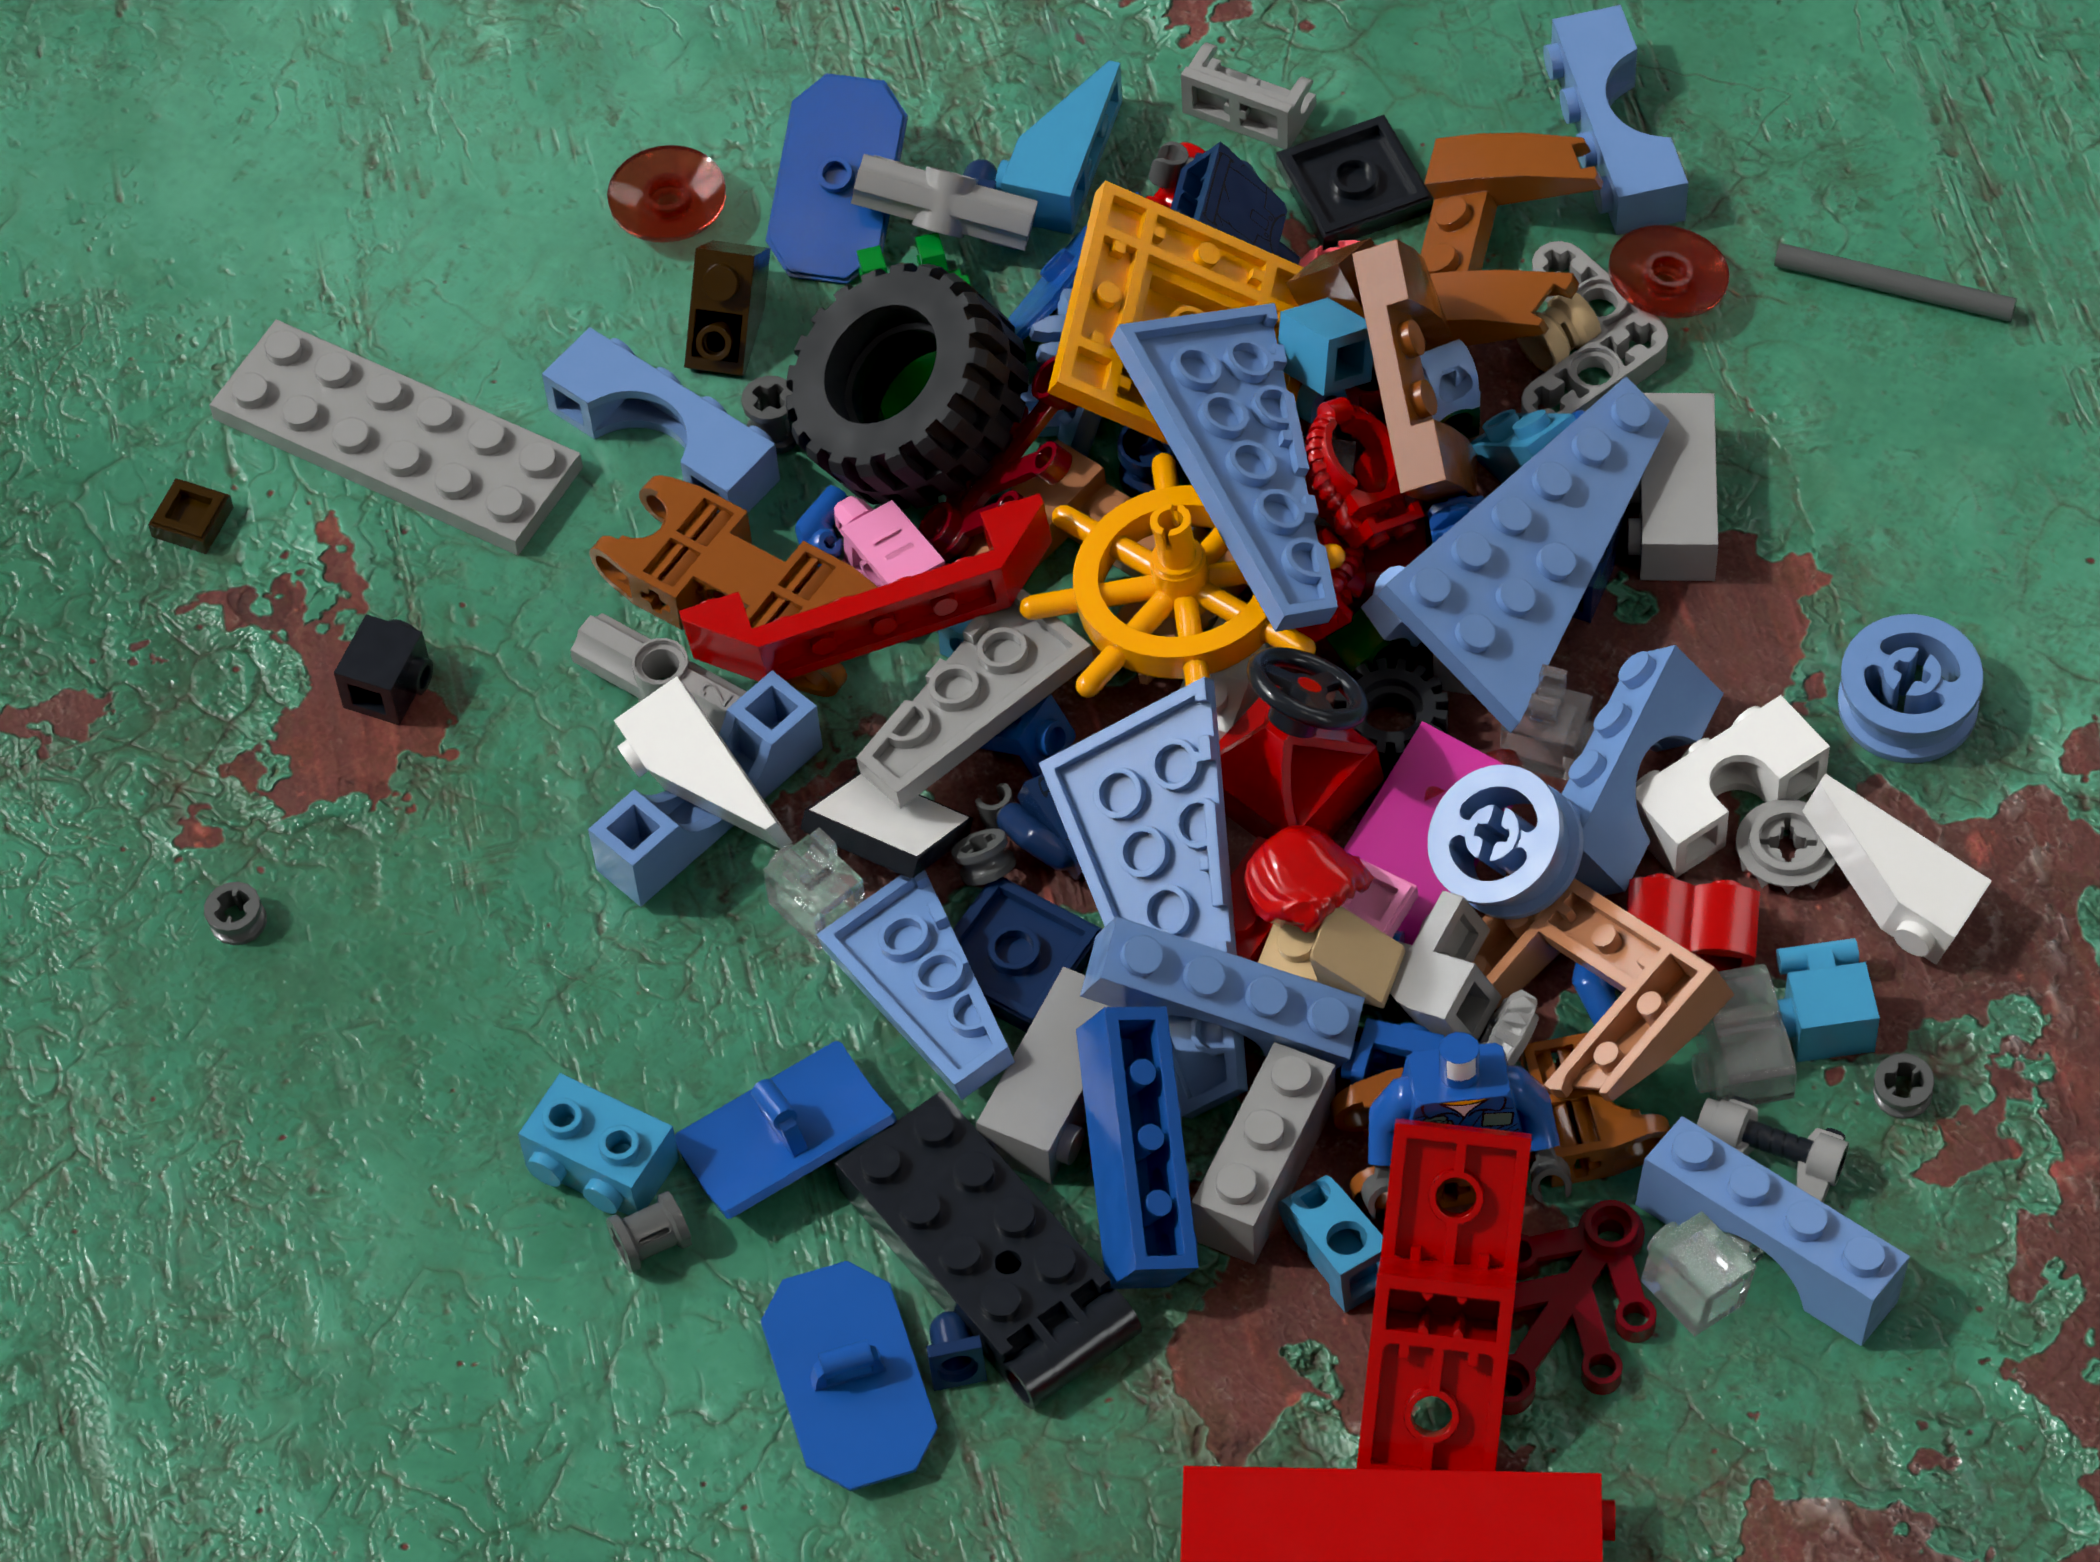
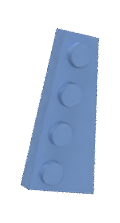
M925 870L911 879L903 875L898 876L816 934L823 950L961 1100L1015 1063Z

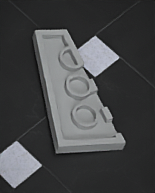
M1023 588L1011 607L985 616L975 617L962 632L964 640L947 661L940 658L925 675L927 684L913 701L904 700L856 757L860 773L900 809L1094 661L1091 645L1057 616L1038 620H1028L1022 616L1019 610L1020 603L1025 597L1030 595Z

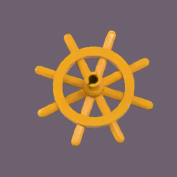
M1160 453L1152 460L1151 468L1155 490L1125 501L1107 513L1099 522L1068 505H1060L1052 512L1054 525L1083 542L1074 563L1073 588L1029 595L1021 601L1019 609L1022 616L1028 620L1079 613L1084 630L1093 644L1101 651L1076 681L1075 688L1077 692L1086 698L1097 695L1122 667L1142 675L1157 678L1185 679V685L1187 686L1204 676L1210 678V674L1225 670L1241 662L1257 651L1265 642L1273 647L1293 648L1312 654L1316 652L1314 641L1295 629L1275 632L1255 595L1246 603L1220 589L1248 583L1235 560L1217 563L1228 551V548L1193 486L1179 485L1175 459L1168 453ZM1191 527L1210 528L1213 530L1199 543L1193 538ZM1154 534L1156 546L1153 551L1137 543ZM1337 544L1323 545L1326 547L1330 569L1340 567L1345 560L1343 548ZM1116 560L1144 575L1104 582ZM1147 601L1127 624L1119 620L1108 608ZM1208 610L1227 622L1203 632L1200 615ZM1167 617L1175 619L1178 637L1152 635Z

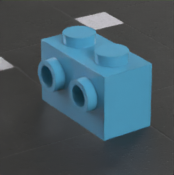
M559 1073L518 1133L526 1167L534 1177L553 1187L564 1184L582 1193L589 1203L609 1214H615L618 1210L629 1216L648 1207L679 1160L672 1125L562 1073Z

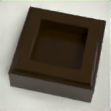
M175 478L148 524L151 536L207 554L234 508L231 496Z

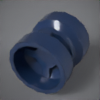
M1125 426L1118 436L1119 477L1123 491L1130 498L1155 490L1151 465L1153 458L1160 453H1168L1175 459L1180 485V463L1171 447L1164 442Z

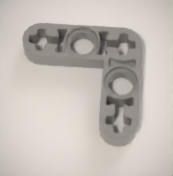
M1563 241L1549 242L1541 246L1534 253L1532 271L1548 272V269L1552 268L1556 272H1562L1568 269L1579 282V288L1576 293L1580 294L1587 302L1595 299L1607 300L1616 309L1607 316H1597L1601 327V334L1536 378L1524 389L1521 398V413L1537 411L1540 404L1547 408L1544 409L1546 413L1572 414L1578 410L1586 411L1624 377L1627 376L1637 385L1656 372L1665 363L1668 347V333L1665 325L1586 253L1572 243ZM1555 296L1547 297L1545 302L1548 303ZM1633 340L1635 343L1638 344L1629 349L1630 341ZM1647 341H1649L1651 343V347L1647 348L1642 344H1645ZM1623 358H1625V364H1624V365H1623V363H1622V361H1621ZM1597 367L1607 371L1611 378L1601 385H1590L1583 382L1578 377V374L1587 368ZM1566 387L1568 393L1564 395V390ZM1560 403L1559 412L1556 413L1554 410L1550 409Z

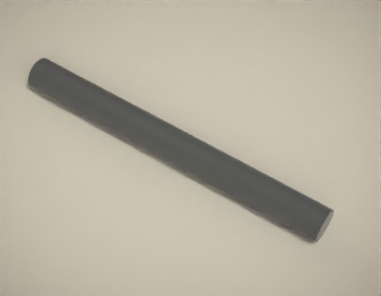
M1780 243L1775 257V267L2008 322L2012 321L2016 308L2017 298Z

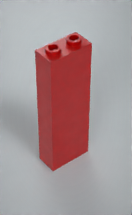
M1183 1466L1180 1562H1603V1541H1615V1499H1602V1473Z

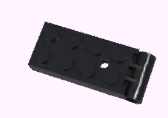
M942 1090L835 1162L839 1190L945 1312H956L967 1325L972 1337L980 1335L983 1355L1028 1408L1034 1409L1142 1332L1140 1321L1131 1305L1117 1290L1110 1288V1278ZM1007 1271H1016L1012 1274H1003Z

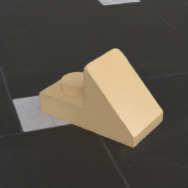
M1340 906L1335 908L1334 912L1328 915L1321 926L1313 933H1305L1297 926L1285 924L1280 928L1273 924L1258 963L1364 997L1363 1004L1384 1009L1406 951L1404 945Z

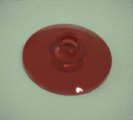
M664 145L640 151L624 161L610 180L607 199L613 219L627 233L651 242H675L701 233L718 218L726 201V184L722 171L706 154L685 146Z
M1645 226L1625 234L1614 245L1608 262L1609 277L1616 291L1636 308L1660 317L1688 318L1703 314L1714 308L1723 299L1729 283V268L1724 256L1717 247L1701 235L1676 226Z

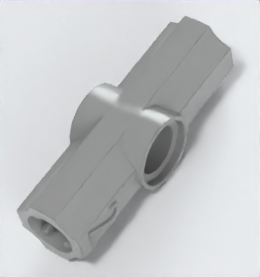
M864 154L854 185L851 204L912 220V225L958 238H963L965 234L983 239L992 244L1025 251L1039 201L979 185V180L930 166H926V170L881 156Z
M603 613L595 617L592 615L588 617L578 629L575 643L570 650L574 663L636 696L639 702L677 676L694 696L718 733L721 730L726 710L747 692L688 660L684 647L677 641L668 638H655L651 640Z

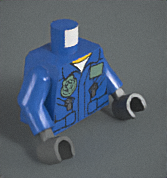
M1465 1032L1448 1034L1439 1043V1049L1414 1051L1406 1056L1402 1076L1393 1079L1373 1101L1369 1109L1368 1164L1375 1165L1374 1174L1369 1176L1363 1183L1361 1193L1362 1199L1373 1218H1375L1376 1199L1382 1193L1388 1192L1396 1118L1531 1133V1152H1535L1536 1161L1530 1169V1179L1535 1199L1543 1203L1540 1181L1548 1175L1558 1176L1564 1181L1566 1198L1571 1194L1570 1168L1562 1157L1556 1155L1554 1147L1560 1145L1550 1095L1547 1089L1522 1066L1508 1065L1502 1045L1497 1043L1479 1044L1477 1039Z

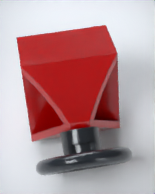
M1272 647L1260 650L1250 658L1246 670L1248 681L1259 698L1219 740L1225 815L1256 838L1260 836L1267 840L1291 825L1310 826L1332 838L1384 780L1376 745L1352 729L1360 725L1367 717L1369 711L1367 696L1361 686L1348 673L1324 658L1293 648ZM1277 666L1298 669L1313 676L1302 673L1294 674ZM1338 690L1346 698L1349 708L1343 711H1335L1326 699L1327 693Z

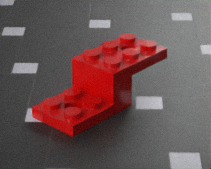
M1396 1118L1356 1469L1496 1471L1532 1142L1531 1133ZM1450 1178H1462L1473 1186L1476 1192V1201L1470 1209L1464 1212L1453 1213L1447 1211L1438 1202L1436 1196L1438 1187ZM1434 1396L1445 1401L1452 1411V1419L1448 1425L1435 1431L1420 1427L1412 1415V1409L1419 1400Z

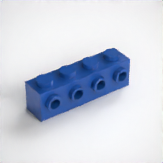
M1167 1006L1104 1007L1076 1029L1104 1273L1111 1280L1110 1288L1114 1289L1170 1287L1198 1269L1199 1266L1197 1238L1194 1231L1189 1193V1172L1185 1160L1181 1128V1107L1177 1095L1173 1043L1169 1030Z

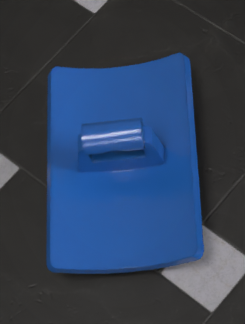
M835 1041L774 1077L759 1081L748 1092L677 1132L675 1139L678 1152L701 1187L719 1211L727 1219H730L894 1124L897 1118L893 1110L882 1100L864 1077L843 1044Z

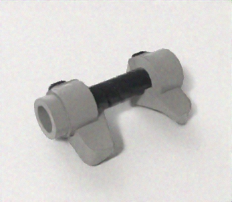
M1733 1096L1728 1101L1724 1099L1717 1101L1707 1098L1697 1122L1699 1127L1747 1156L1754 1149H1760V1151L1772 1153L1775 1156L1797 1163L1796 1186L1823 1203L1830 1185L1835 1186L1838 1182L1849 1149V1142L1845 1141V1135L1833 1128H1827L1826 1130L1816 1128L1808 1138L1758 1122L1757 1107L1752 1106L1749 1100L1738 1096Z

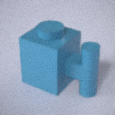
M1851 938L1776 949L1778 971L1780 975L1787 974L1785 997L1775 1001L1776 1023L1780 1038H1791L1796 1061L1804 1062L1875 1052L1880 1017L1866 962L1859 963V950L1856 939Z

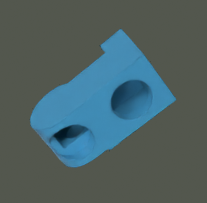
M1325 1175L1278 1202L1280 1216L1290 1236L1303 1251L1307 1252L1309 1260L1328 1282L1330 1295L1345 1313L1375 1296L1383 1235L1331 1177Z

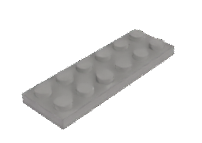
M277 319L209 404L213 419L515 555L521 553L583 468L581 454L575 450Z

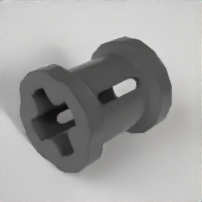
M766 375L754 379L745 387L742 392V407L745 415L750 418L747 427L754 425L761 428L775 443L776 454H784L797 445L792 434V422L788 420L786 410V396L791 395L792 391L786 387V379L779 376Z
M669 1191L657 1195V1203L629 1216L620 1218L615 1214L606 1218V1224L614 1246L630 1273L641 1269L642 1260L677 1245L684 1249L692 1245L686 1221Z

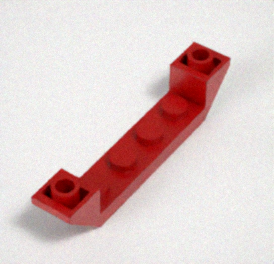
M1038 493L1020 500L1009 501L999 507L980 512L989 549L987 552L963 557L951 564L914 576L902 577L893 583L853 596H844L831 603L792 616H783L773 622L752 628L739 591L720 598L708 599L698 605L680 610V618L693 658L758 682L770 671H774L784 680H788L974 619L981 615L984 616L1011 607L1052 543L1041 494Z

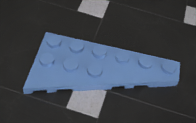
M1275 303L1119 324L1110 342L1274 631L1278 632L1329 623L1338 605L1326 547L1320 544L1317 539L1314 521L1319 513L1315 495H1309L1305 475L1309 470L1295 397L1293 393L1287 390L1283 369L1287 364L1284 345L1277 344L1274 326L1278 321Z
M1627 376L1392 578L1377 595L1510 733L1520 723L1670 421Z
M1204 676L1041 761L1039 766L1105 927L1118 916L1237 955L1215 684L1213 679ZM1168 1015L1170 1036L1173 1043L1177 1095L1182 1117L1192 1119L1248 1091L1244 1036L1211 1022Z

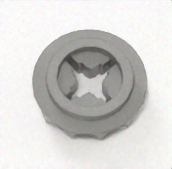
M1794 799L1768 801L1752 809L1741 821L1736 834L1735 850L1740 858L1742 872H1750L1757 877L1761 888L1767 884L1781 886L1788 895L1795 887L1808 885L1814 889L1819 880L1827 873L1833 874L1836 861L1802 811L1807 802ZM1784 830H1789V839H1793V846L1797 848L1794 858H1791V862H1785V858H1782V853L1778 849L1780 839H1783Z
M1521 989L1503 999L1499 1008L1489 1019L1478 1039V1043H1497L1502 1045L1508 1065H1514L1526 1048L1538 1022V1014L1535 1013L1537 998Z

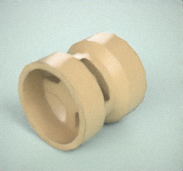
M1576 293L1572 299L1558 295L1548 301L1547 310L1542 313H1535L1549 327L1546 334L1517 338V341L1527 358L1537 368L1546 372L1568 357L1570 351L1573 349L1578 350L1601 334V327L1594 310L1580 294Z

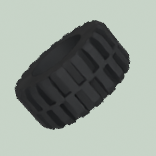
M914 263L896 264L890 266V273L877 269L862 275V282L855 287L851 284H846L834 294L836 298L834 303L826 310L820 307L812 317L813 328L807 337L804 335L800 336L794 349L795 355L798 356L796 365H789L786 387L792 391V394L786 396L787 418L792 422V434L798 446L807 452L809 459L860 499L872 505H884L893 500L901 510L909 508L910 504L916 509L938 504V496L943 494L947 498L955 497L967 490L965 484L974 476L981 479L993 468L989 462L999 450L1005 453L1013 440V435L1009 432L1014 422L1021 423L1026 402L1020 397L1021 393L1028 392L1029 369L1023 364L1026 362V351L1022 339L1015 334L1014 325L966 281L955 273L949 274L944 268L932 264H922L918 267ZM937 351L932 374L918 397L900 413L878 422L883 397L896 376L914 360Z

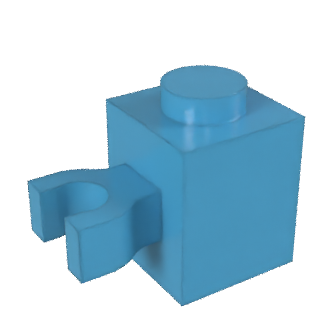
M1328 297L1281 311L1278 344L1284 345L1287 359L1283 372L1303 383L1297 393V412L1300 418L1308 423H1313L1317 417V408L1321 403L1339 397L1347 398L1345 389L1371 382L1373 355L1366 321L1363 317Z

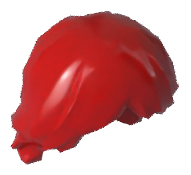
M1291 825L1271 836L1255 851L1247 863L1244 883L1255 914L1260 916L1265 922L1273 923L1280 928L1285 924L1297 926L1305 933H1313L1321 926L1324 919L1334 912L1335 908L1343 905L1347 898L1353 899L1356 890L1363 893L1369 889L1374 877L1361 862L1359 856L1347 853L1327 834L1310 826Z

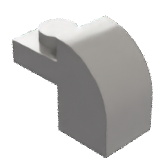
M1442 891L1431 913L1422 922L1419 934L1413 945L1399 942L1404 945L1406 952L1390 994L1415 1024L1424 1026L1430 1032L1442 1034L1444 1037L1455 1032H1465L1472 1035L1478 1041L1502 996L1477 965L1473 963L1490 932V928L1469 902L1465 900L1464 896Z

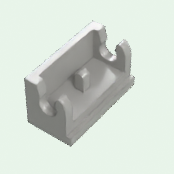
M1208 42L1204 43L1190 65L1186 66L1181 73L1182 113L1282 149L1290 148L1316 106V94L1309 92L1313 80L1302 76L1296 81L1291 90L1222 66L1221 60L1213 58L1218 46Z

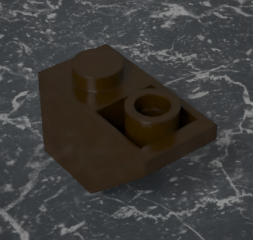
M712 240L695 249L684 368L742 376L746 374L765 308L771 248Z

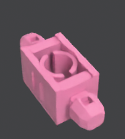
M849 496L838 502L834 507L835 525L844 537V559L842 561L853 566L877 587L893 583L902 577L914 576L945 566V560L893 500L873 509L863 499Z

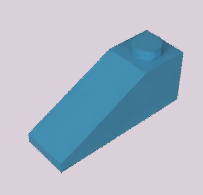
M1106 62L1018 138L1010 161L1003 159L1000 162L995 179L996 189L1039 201L1033 227L1073 234L1122 103L1120 62Z

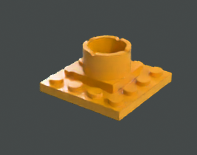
M1105 180L1094 195L1047 393L1168 444L1110 342L1118 325L1275 303L1278 321L1274 326L1278 344L1281 311L1298 307L1286 282L1304 267ZM1283 372L1286 388L1294 394L1296 402L1300 382Z

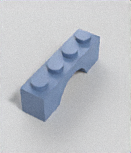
M1621 5L1552 19L1551 44L1544 45L1543 48L1545 67L1551 80L1559 79L1562 87L1559 94L1560 105L1565 122L1567 124L1575 123L1578 130L1576 137L1584 138L1590 147V153L1579 157L1581 166L1583 168L1595 166L1603 180L1602 189L1593 191L1598 212L1600 214H1609L1616 235L1685 221L1688 181L1671 137L1654 136L1639 132L1623 123L1610 108L1615 100L1635 87L1637 46Z
M589 327L542 373L549 411L593 439L625 428H648L671 436L685 449L680 462L683 481L701 486L747 512L780 481L776 446L765 431L754 425L747 427L728 415L723 406L709 396H698L681 385L680 381L669 370L663 367H652L638 358L628 345L617 338L608 339Z
M1676 645L1648 652H1638L1622 665L1618 674L1619 682L1607 705L1596 716L1593 724L1595 729L1582 754L1571 765L1568 772L1569 780L1562 792V795L1575 808L1583 830V854L1574 878L1602 896L1626 891L1629 879H1632L1650 843V839L1642 825L1636 803L1637 773L1646 752L1649 749L1655 752L1693 744L1700 740L1724 694Z
M770 671L726 710L719 732L763 799L823 748L817 706L774 671ZM634 789L588 829L596 870L641 907L734 825L667 790L654 795H645Z
M1118 916L1095 937L1080 997L1111 1007L1167 1006L1168 1015L1211 1022L1246 1036L1260 1046L1265 1057H1267L1273 1043L1277 1042L1335 1064V1070L1350 1060L1365 999L1364 997Z
M1681 1116L1645 1157L1635 1203L1636 1206L1690 1240L1706 1231H1722L1734 1234L1753 1243L1772 1257L1787 1273L1799 1293L1805 1312L1856 1344L1862 1346L1897 1304L1910 1258L1909 1255L1687 1118Z

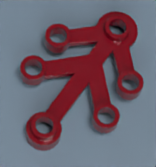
M1056 356L1048 359L1037 371L1032 382L1031 392L1033 397L1039 400V402L1030 413L1028 407L1025 406L1021 423L1014 422L1009 432L1013 435V440L1005 453L999 450L989 462L993 468L981 479H978L976 476L965 483L967 490L955 497H946L945 502L938 503L924 516L918 530L945 562L961 556L971 545L974 536L984 532L980 512L999 507L1009 501L1025 498L1015 490H1010L1003 494L996 503L983 507L992 495L1035 477H1039L1048 484L1053 485L1061 481L1068 473L1072 464V455L1053 441L1044 443L1037 451L1022 457L1058 410L1063 409L1066 412H1070L1078 407L1047 393Z
M1618 1200L1600 1201L1584 1212L1577 1227L1530 1237L1521 1234L1519 1251L1527 1253L1530 1258L1523 1263H1518L1516 1280H1524L1531 1277L1537 1270L1538 1262L1579 1256L1566 1273L1516 1283L1513 1313L1544 1307V1309L1515 1353L1508 1354L1505 1385L1515 1386L1519 1389L1520 1393L1512 1397L1504 1396L1502 1415L1519 1414L1532 1404L1536 1392V1372L1571 1319H1573L1584 1356L1581 1367V1381L1584 1387L1591 1393L1607 1395L1614 1392L1620 1386L1623 1363L1620 1356L1611 1350L1593 1291L1594 1284L1605 1268H1607L1619 1301L1615 1316V1329L1618 1335L1627 1342L1641 1343L1648 1340L1654 1334L1657 1312L1653 1303L1644 1296L1633 1260L1644 1244V1224L1640 1216L1626 1203ZM1605 1231H1614L1620 1234L1622 1239L1606 1241L1599 1238V1235ZM1631 1313H1639L1645 1316L1648 1321L1643 1325L1633 1326L1628 1324L1624 1317ZM1596 1365H1606L1614 1373L1609 1377L1599 1378L1594 1376L1590 1369Z

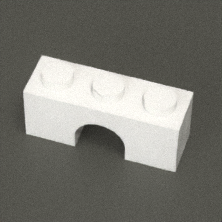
M1781 695L1761 708L1759 706L1748 708L1737 717L1733 725L1711 740L1709 738L1698 740L1686 750L1680 760L1661 772L1658 770L1650 771L1636 782L1637 809L1642 825L1650 839L1647 849L1675 878L1679 877L1726 846L1729 811L1716 798L1718 795L1731 790H1743L1757 795L1764 802L1778 799L1798 800L1815 789L1825 773L1827 774L1830 746Z

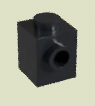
M366 614L334 671L342 706L348 710L400 725L416 694L422 695L427 690L433 674V662L429 659L422 631L417 630L402 620L391 619L386 621Z

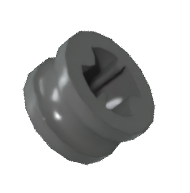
M995 828L972 833L955 844L951 853L954 862L963 865L960 869V877L963 883L971 886L987 884L1005 876L1014 868L1016 859L1012 851L1004 849L1008 844V839L1003 830Z
M237 881L225 883L215 888L204 904V916L210 929L218 940L226 944L242 945L249 943L264 931L267 924V913L256 890L247 883ZM234 905H237L239 911L244 909L246 913L242 919L233 922L231 916L227 918L224 913Z
M1893 1054L1884 1059L1877 1067L1874 1077L1873 1095L1876 1104L1889 1116L1900 1119L1914 1118L1924 1113L1930 1106L1933 1096V1071L1927 1062L1912 1054ZM1897 1076L1911 1077V1086L1914 1088L1911 1090L1910 1097L1901 1098L1895 1096L1896 1087L1887 1089L1886 1086L1895 1085Z

